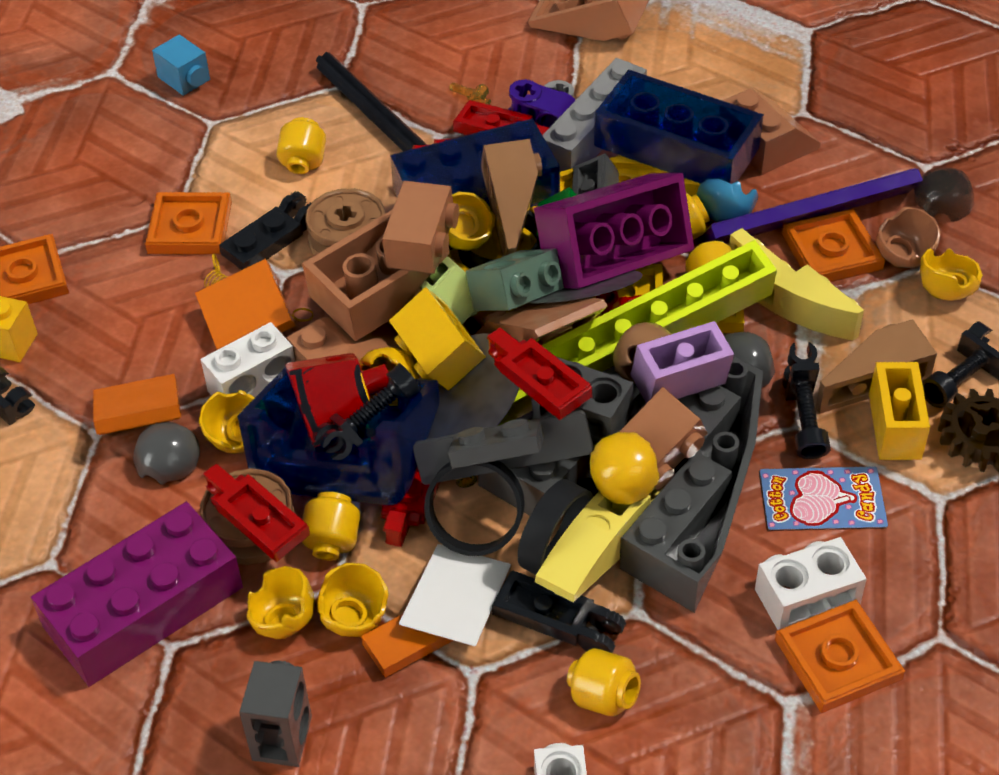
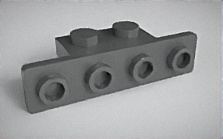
M582 410L571 412L561 420L553 415L532 420L515 419L500 426L489 428L472 427L457 434L416 441L413 445L421 482L425 485L431 484L437 473L449 462L453 470L442 476L438 482L495 472L476 464L500 461L509 469L590 455L593 451L586 414Z

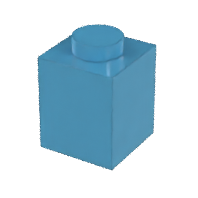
M180 34L152 50L158 78L181 95H186L210 80L206 53Z

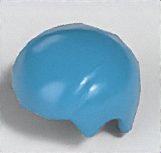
M707 179L699 185L696 193L702 201L709 219L716 223L752 213L758 200L757 190L752 189L745 195L742 192L739 181L731 184L721 179Z

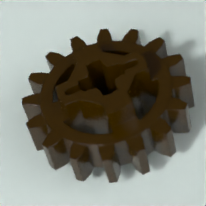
M970 389L967 399L959 393L956 394L953 404L946 402L939 421L938 431L942 432L940 444L951 445L948 453L950 457L963 456L962 465L965 467L969 466L972 462H976L981 472H985L987 465H993L999 472V399L994 397L992 389H987L985 396H979L975 389Z

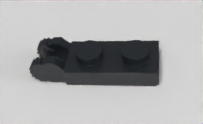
M299 191L287 195L283 198L279 207L276 206L219 244L221 255L241 270L265 258L266 260L301 237L303 232L307 230L306 213L311 202L305 206L307 203L306 196Z
M510 571L492 605V615L575 646L578 643L586 652L596 648L612 653L616 646L614 645L615 642L608 635L606 636L604 633L601 634L596 630L586 627L588 621L596 629L603 632L607 631L609 634L612 633L614 635L622 634L626 625V620L623 616L615 611H610L608 608L594 604L592 599L580 596L574 602H571L535 583V578L516 571Z

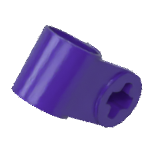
M518 80L510 85L509 96L512 99V104L508 110L531 115L534 122L550 128L574 103L575 98L566 92L539 85L531 80Z

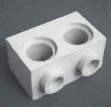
M270 322L200 360L207 391L211 396L216 392L231 394L238 392V390H243L259 400L290 383L285 364L295 362L293 346Z
M838 537L826 542H813L804 549L787 555L777 554L769 557L758 566L755 591L777 630H780L855 599L861 604L867 578L843 539Z

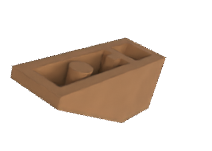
M530 139L483 145L481 169L491 211L496 216L495 228L502 257L517 252L533 198L537 177L542 176L541 158L539 153H533Z
M913 319L898 324H889L881 329H877L821 380L816 409L820 414L869 399L876 362H918L921 380L923 381L932 374L937 353Z

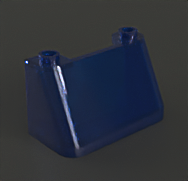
M285 367L238 415L248 469L266 470L283 479L293 495L317 497L321 492H338L349 496L354 502L395 505L401 502L408 493L418 467L413 452V445L416 441L425 440L429 437L440 404L437 380L415 379L422 389L409 401L403 397L398 398V406H385L381 413L379 412L369 423H365L364 427L362 426L361 429H358L357 434L363 443L358 447L353 444L352 450L346 458L333 460L330 456L334 453H325L321 445L313 447ZM336 437L333 438L328 445L334 443Z

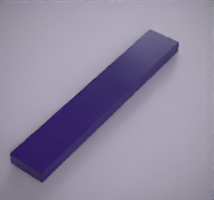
M910 169L711 224L701 236L703 243L709 241L729 243L730 234L741 228L751 236L783 228V224L841 212L909 193L923 179L919 169Z

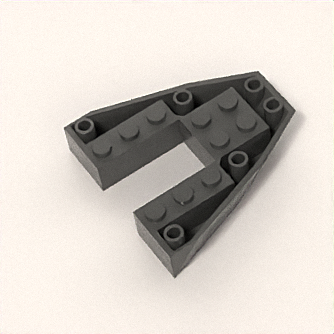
M736 356L733 357L725 384L678 399L701 419L708 433L704 437L705 442L694 456L690 458L685 457L674 468L675 475L621 537L619 569L694 613L723 552L756 444L763 370ZM614 366L603 371L604 373L621 377L615 371ZM633 384V413L627 423L646 404L636 384ZM530 411L517 419L532 420L533 412ZM592 441L594 451V447L598 442ZM591 454L511 469L523 490L524 513L530 516L546 491L559 480L567 479L577 484L583 479L591 478ZM497 472L478 475V486L517 508L514 492L501 475Z

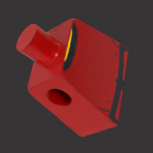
M353 353L285 364L313 447L321 445V438L317 441L313 439L314 432L319 425L333 422L330 417L335 413L343 419L349 418L361 406L363 407L364 403L366 404L367 401H370V395L380 392L388 384V377L386 375L388 369L385 363L362 371L358 358Z

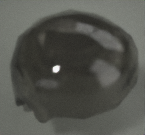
M938 167L922 174L923 181L914 188V198L918 206L922 207L933 218L937 214H946L953 222L970 214L974 206V193L971 182L963 171L956 168Z

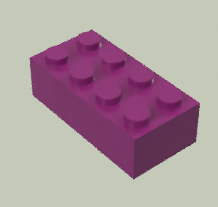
M650 173L534 208L540 248L557 249L564 288L580 289L694 250L683 173Z
M186 501L32 595L31 600L42 627L87 686L90 687L242 589L243 584L236 556Z

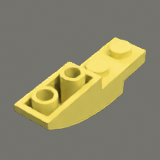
M743 228L730 234L729 246L732 250L756 240L777 269L772 295L757 303L775 314L813 331L852 341L859 337L864 309L854 299L846 296L831 284L825 276L820 275L808 264L797 271L793 270L786 261L777 257L760 240L751 236Z
M663 488L660 490L654 489L648 497L633 504H614L598 492L560 537L537 572L535 583L574 602L620 559L621 537Z

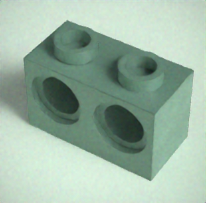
M557 249L519 250L466 270L474 311L511 310L564 288Z

